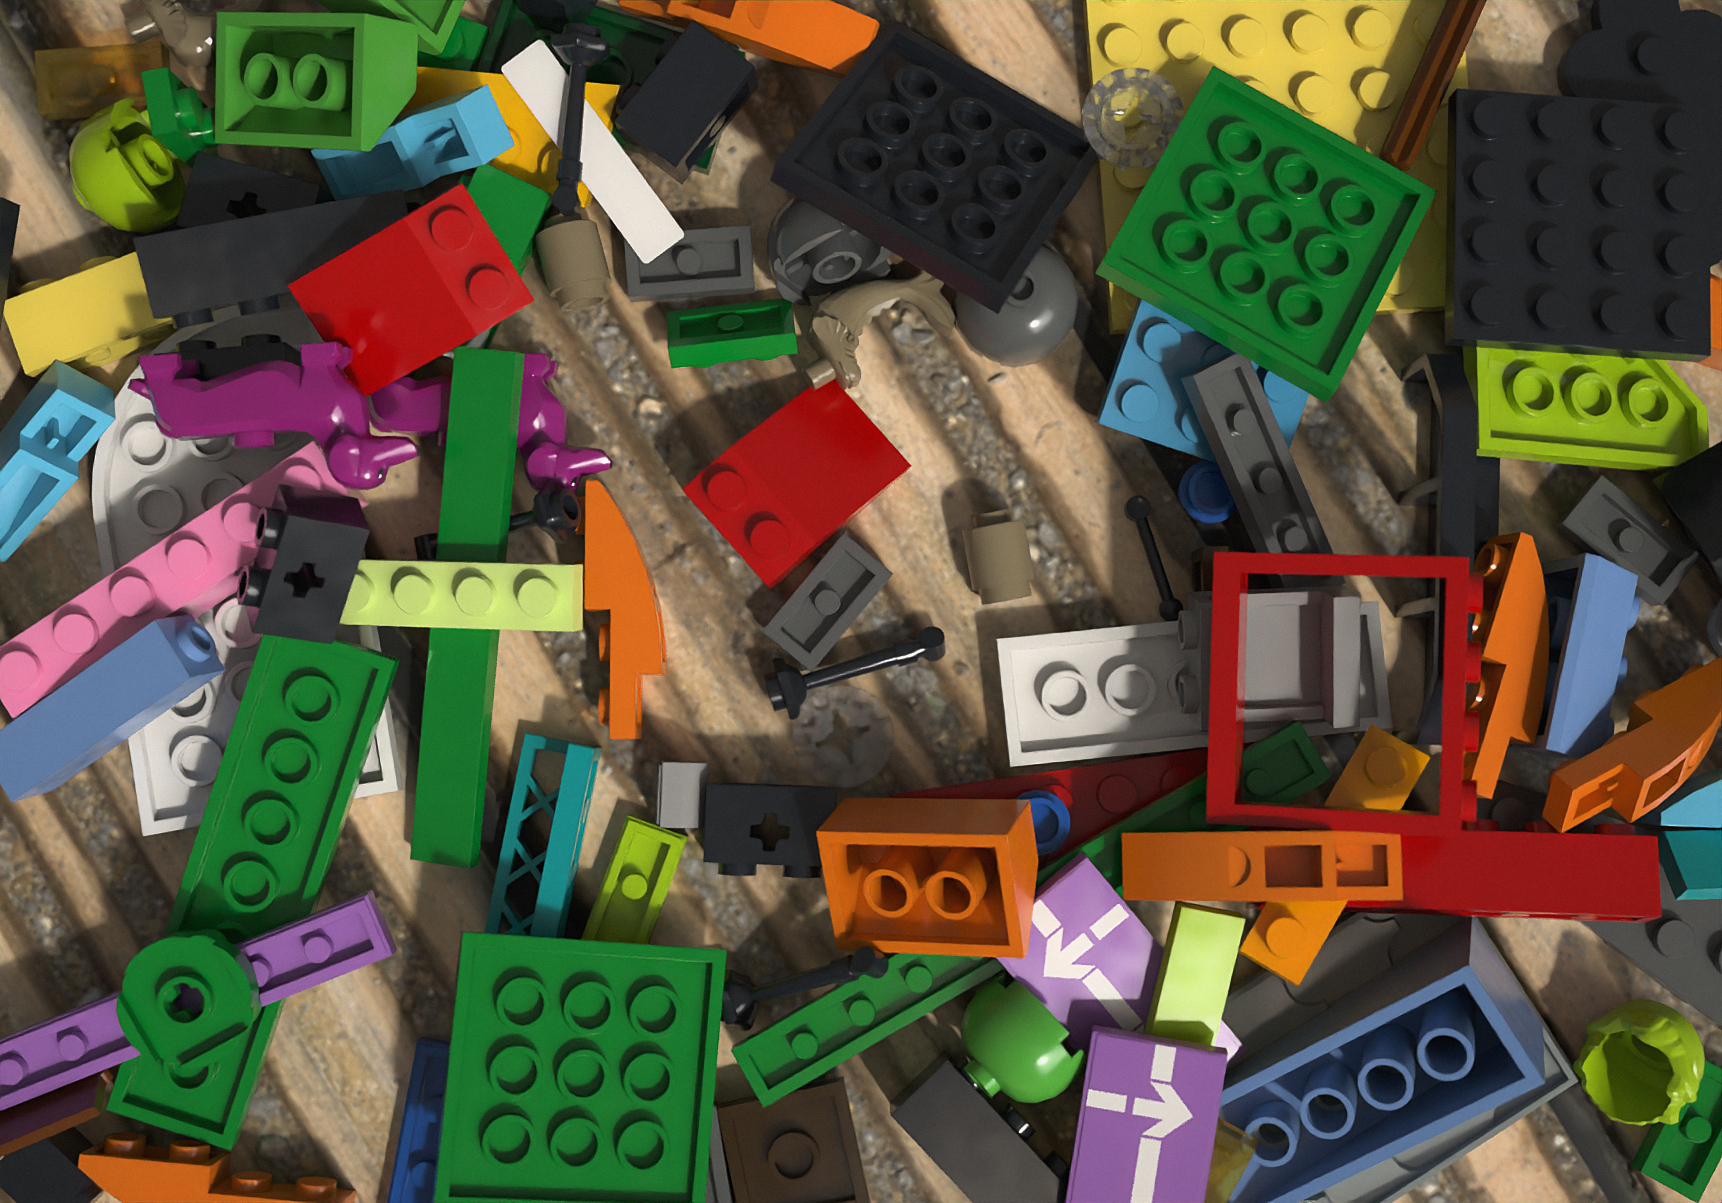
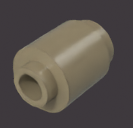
M580 213L572 216L559 214L547 219L544 222L545 229L535 236V241L550 297L558 300L560 310L564 312L585 310L608 301L607 286L611 284L612 280L596 222L582 220Z
M1009 509L971 516L974 529L961 532L972 590H979L982 605L1031 596L1029 580L1035 579L1024 519L1011 521Z

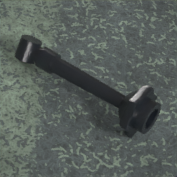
M567 23L563 25L562 34H551V44L554 47L555 53L567 65L571 66L561 159L557 160L556 181H559L552 196L556 209L564 216L576 214L581 206L577 189L578 184L582 181L583 162L580 161L586 71L587 68L593 67L600 60L607 59L610 54L608 41L601 38V30L598 27L584 23Z
M550 479L544 483L541 490L533 498V510L510 516L509 534L538 526L556 542L565 543L568 541L571 533L577 529L582 518L581 506L577 496L570 489H562L555 480ZM438 533L413 538L418 560H436Z
M927 627L921 631L918 639L912 640L907 638L893 642L891 647L804 675L797 668L786 664L784 659L774 658L772 663L775 672L763 675L774 712L786 708L789 719L794 720L800 715V708L807 697V690L897 664L899 667L918 662L920 657L928 661H938L946 653L945 635L938 627Z
M863 946L855 952L854 956L850 954L832 959L830 964L758 986L747 975L739 974L732 969H725L721 1021L726 1023V1025L735 1026L742 1031H748L754 1024L760 1002L833 983L837 985L857 981L862 975L879 979L886 974L889 968V960L885 954L868 946Z

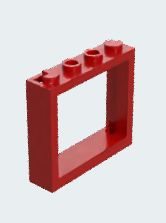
M1214 552L1206 823L1461 838L1462 821H1476L1477 780L1463 779L1464 752H1478L1479 711L1465 710L1466 682L1480 683L1481 641H1467L1468 613H1482L1483 572H1469V557ZM1248 573L1446 578L1440 812L1242 801Z

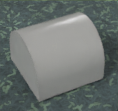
M660 760V764H657L655 822L659 827L705 828L706 784L709 783V763Z

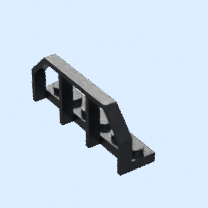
M1426 353L1401 369V382L1429 383L1431 388L1429 480L1399 492L1397 506L1429 507L1427 556L1469 557V572H1474V563L1479 551L1488 543L1489 537L1498 536L1500 458L1476 456L1478 409L1459 355ZM1427 578L1426 599L1395 605V618L1426 619L1424 703L1415 731H1392L1394 737L1407 744H1442L1446 578ZM1468 613L1467 641H1472L1473 613ZM1466 682V693L1470 682Z

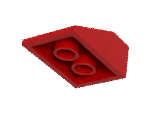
M463 183L454 185L287 285L324 343L338 342L343 347L353 349V361L346 365L344 372L348 379L365 393V396L374 393L476 337L535 301Z
M832 380L815 391L808 387L731 445L683 487L682 491L765 586L772 591L912 466L852 398L840 388L835 380Z

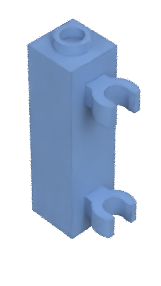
M192 614L156 619L0 730V785L11 803L53 791L224 672L226 669L215 653L216 646L210 633L195 621Z

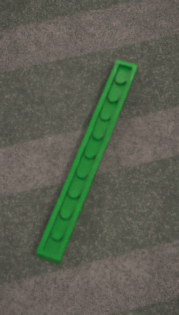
M1293 720L1243 749L1242 801L1288 804L1333 778L1300 721ZM1207 771L1038 868L1035 890L1079 853L1083 852L1123 900L1121 833L1240 832L1250 825L1206 823ZM891 953L887 956L889 968L883 977L874 979L867 975H862L857 981L836 985L734 1044L731 1052L763 1108L1003 970L1005 967L996 957Z

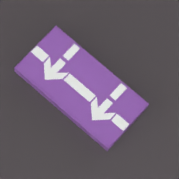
M1081 852L1035 890L1029 950L1025 959L996 958L1013 978L1025 986L1064 1026L1069 1033L1065 1039L1076 1052L1082 1049L1086 1057H1088L1092 1025L1144 1034L1164 949L1085 854ZM1221 1019L1215 1046L1227 1048L1228 1059L1226 1067H1228L1245 1053L1247 1049Z
M1092 1025L1065 1203H1204L1228 1059L1227 1048Z

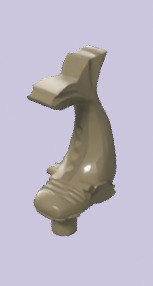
M142 0L146 11L124 21L138 45L161 33L180 64L185 67H205L216 63L217 12H269L272 6L279 0H238L234 5H226L223 9H214L210 13L203 10L195 12L193 9L182 7L179 2L174 3L171 0Z
M921 270L918 275L910 279L866 281L841 289L824 298L816 305L807 333L808 343L820 357L801 369L809 387L815 391L832 380H835L842 390L856 387L861 380V369L857 364L854 353L859 345L858 336L862 335L863 326L870 324L872 318L878 317L882 310H889L898 301L912 303L921 311L932 328L943 336H949L953 330L956 316L949 302L940 294L944 282Z

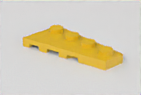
M417 66L416 92L399 114L488 84L515 146L486 164L541 188L553 196L559 181H556L557 160L561 159V151L504 74ZM586 82L585 99L611 133L617 116L616 108L622 98L625 85ZM581 181L578 184L577 193L581 201L580 207L585 208L590 206L593 194L585 183Z

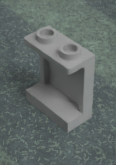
M1345 586L1248 590L1244 722L1325 719L1333 728L1360 727V596ZM1213 591L1188 592V610L1179 611L1178 615L1179 645L1181 650H1189V675H1180L1179 678L1180 709L1182 714H1190V720L1200 732H1209Z

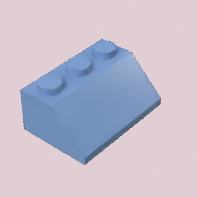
M1589 553L1541 563L1548 602L1550 636L1548 677L1543 711L1534 745L1508 744V749L1561 761L1573 757L1581 759L1601 748L1614 735V721L1609 716L1614 693L1621 689L1627 673V658L1622 655L1627 630L1634 626L1640 610V597L1635 593L1638 575L1601 556Z

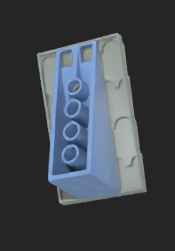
M1350 912L1335 922L1298 987L1263 968L1228 990L1221 1019L1247 1051L1226 1067L1204 1203H1392L1578 1082V1075L1575 1073L1572 1063L1559 1046L1552 1032L1528 995L1524 992L1523 987L1477 917Z

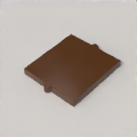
M109 1068L1 1110L0 1157L100 1116L106 1083L113 1079V1074Z

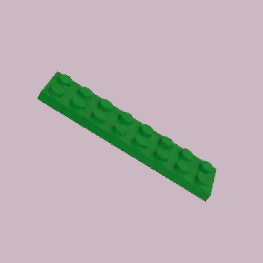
M263 634L163 936L184 930L198 932L203 929H213L222 933L228 942L236 944L316 912L400 658L336 636L332 644ZM286 998L261 1007V1012L252 1023L246 1037L228 1055L211 1065L196 1069L178 1068L181 1064L169 1063L161 1058L155 1062L143 1055L122 1062L106 1110L231 1151L239 1141Z

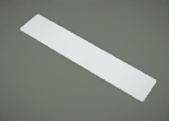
M537 40L504 64L501 70L561 151L569 76L542 40ZM585 99L580 161L583 162L582 181L642 262L647 264L684 237V232Z

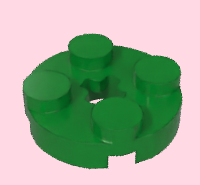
M203 929L198 932L184 930L167 934L137 953L129 962L124 974H127L123 980L122 992L117 995L116 1006L121 1029L131 1045L140 1054L155 1062L161 1058L169 1063L181 1064L178 1068L196 1069L221 1060L246 1037L252 1023L261 1012L262 1002L259 996L256 974L246 956L234 944L228 942L222 933L213 929ZM179 983H187L189 987H197L204 998L200 1002V1007L203 1011L201 1014L195 1015L190 1007L179 1011L175 1006L173 1000L181 993Z

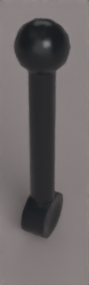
M1133 496L1126 502L1124 513L1129 520L1136 522L1162 600L1159 606V614L1165 621H1178L1179 611H1184V607L1181 601L1173 596L1147 519L1151 511V504L1144 496Z

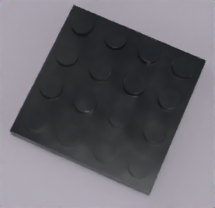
M891 18L776 161L770 181L996 314H999L1092 171L1106 143Z
M1457 88L1448 98L1445 345L1700 362L1711 356L1709 107Z

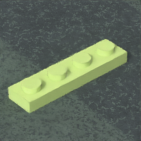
M360 559L339 624L561 632L583 630V564Z

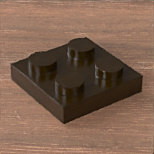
M844 1076L803 1085L763 1108L757 1096L718 1104L717 1113L736 1203H871Z

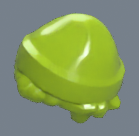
M1637 999L1621 1003L1607 1011L1600 1018L1586 1024L1585 1030L1588 1038L1580 1051L1579 1058L1574 1062L1573 1069L1582 1079V1088L1589 1095L1590 1100L1611 1120L1620 1121L1625 1124L1643 1126L1646 1123L1654 1124L1659 1121L1669 1125L1678 1123L1680 1108L1688 1102L1693 1103L1696 1101V1093L1704 1073V1051L1698 1033L1692 1024L1670 1006L1647 999Z

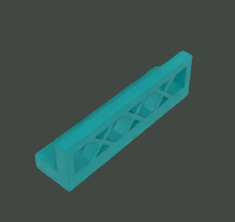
M525 733L485 933H500L505 914L513 928L504 934L515 935L517 933L518 935L564 938L602 747ZM538 749L566 754L560 787L548 795L545 794L533 776ZM529 789H531L538 802L526 809ZM557 798L555 808L551 802ZM544 808L553 823L547 850L534 858L521 839L520 834L523 821ZM518 851L526 864L513 872ZM545 860V862H544V867H543V871H542V869L540 868V866H539L538 864H540L541 862H543V861ZM531 871L540 887L534 914L521 921L507 898L510 883ZM532 923L531 932L529 933L526 927Z

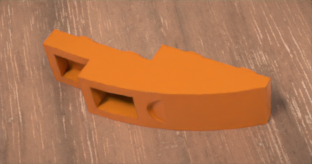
M620 0L618 4L627 13L686 29L694 20L716 38L739 44L747 53L841 80L874 41L880 26L877 20L831 0Z
M586 480L585 497H577L581 506L582 518L577 529H575L576 535H585V560H576L575 564H583L584 609L592 613H610V624H601L599 630L600 661L610 662V688H600L599 724L600 726H609V739H642L643 676H668L666 636L661 605L649 564L627 517L607 488L599 480Z
M1523 532L1489 537L1488 543L1479 551L1474 563V572H1483L1482 613H1473L1472 641H1481L1480 683L1470 682L1466 693L1465 710L1479 711L1478 752H1464L1463 779L1477 780V798L1492 799L1508 744L1534 745L1543 711L1549 663L1548 602L1542 567L1533 536Z
M1722 656L1706 665L1702 663L1693 665L1678 680L1659 690H1646L1633 701L1628 709L1627 717L1629 722L1626 731L1617 732L1601 748L1581 759L1573 757L1561 763L1548 780L1550 788L1542 817L1558 832L1563 833L1611 806L1629 823H1632L1657 807L1675 792L1698 767L1711 747L1722 720Z
M1348 831L1121 833L1123 900H1403L1401 837L1397 834Z
M112 1133L106 1135L104 1141L79 1154L78 1168L104 1191L122 1203H355L356 1190L336 1188L337 1181L327 1177H303L297 1179L296 1184L272 1182V1174L249 1170L235 1172L232 1174V1178H229L231 1152L210 1150L211 1144L197 1139H176L170 1142V1146L146 1144V1136L142 1134Z

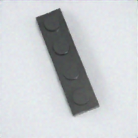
M1232 351L1182 377L1181 381L1256 552L1334 554L1251 361ZM1266 574L1272 589L1341 586L1346 583L1342 575Z

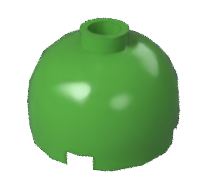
M1002 970L997 972L981 987L967 1005L961 1021V1041L972 1059L964 1067V1070L981 1090L991 1098L999 1090L1017 1102L1038 1103L1056 1097L1085 1072L1087 1057L1082 1049H1080L1071 1058L1060 1044L1069 1035L1068 1031L1020 982L1015 979L1008 986L1006 972Z

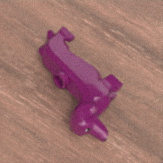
M338 342L302 344L301 367L280 360L267 361L209 381H200L192 378L200 374L198 360H181V355L139 356V364L145 379L136 378L129 381L128 389L151 401L156 425L161 434L168 438L189 437L205 439L232 437L233 448L249 449L275 446L274 434L308 432L320 443L328 470L334 480L347 489L370 490L385 482L391 466L420 456L418 445L409 437L376 436L371 434L368 400L365 393L352 383L344 372L346 365L353 361V349L343 347Z
M525 353L517 446L522 455L526 477L530 486L537 492L550 479L555 480L562 489L567 488L575 492L582 477L612 469L613 462L602 449L575 447L568 444V412L564 403L550 389L548 383L552 377L557 375L559 364L555 360H550L547 354ZM412 371L366 396L369 408V421L377 431L385 433L395 432L408 436H438V446L446 448L452 373L415 381L409 377L413 375Z

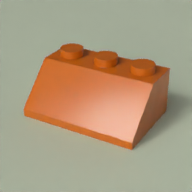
M844 798L816 831L837 950L857 951L863 946H868L879 952L1025 959L1029 950L1038 869V854L1030 800Z

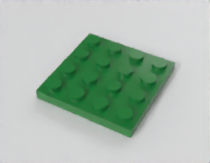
M1213 66L1095 273L1326 403L1336 392L1437 190Z
M461 931L432 1203H705L727 950Z

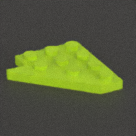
M1463 346L1464 372L1478 409L1476 456L1665 473L1709 448L1708 408L1665 360Z

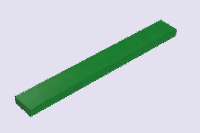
M461 346L454 348L436 560L506 562L525 353ZM430 627L410 853L411 860L466 869L479 865L499 629Z

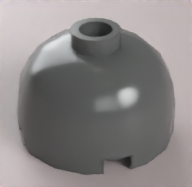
M797 196L787 201L771 221L767 237L769 268L776 288L783 298L795 304L812 306L809 296H820L829 292L833 294L854 284L882 280L891 270L887 258L893 252Z
M1044 244L999 314H996L956 289L953 296L952 310L956 316L954 320L956 330L971 351L980 357L983 355L991 361L999 362L1002 366L1016 368L1039 363L1059 349L1074 326L1079 300L1072 271L1060 254Z

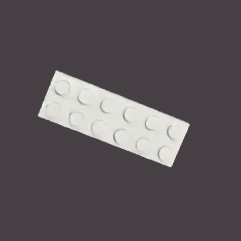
M1378 600L1360 602V727L1333 728L1325 719L1296 720L1300 721L1308 736L1366 731L1371 724L1380 729L1393 728ZM1178 621L995 640L1009 767L1208 747L1209 732H1200L1190 720V714H1182L1180 709L1179 678L1180 675H1189V650H1181ZM1293 720L1244 722V743L1257 742Z

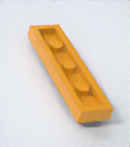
M1371 724L1323 806L1401 810L1428 763L1430 756ZM1309 829L1308 831H1332V830H1315V829ZM1348 900L1267 901L1238 952L1295 987H1298Z

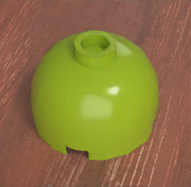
M125 98L95 113L82 123L69 149L72 189L77 200L84 208L93 212L97 217L113 227L124 231L149 233L177 222L187 189L180 168L190 167L152 136L148 109L139 113L133 107H130L136 100Z

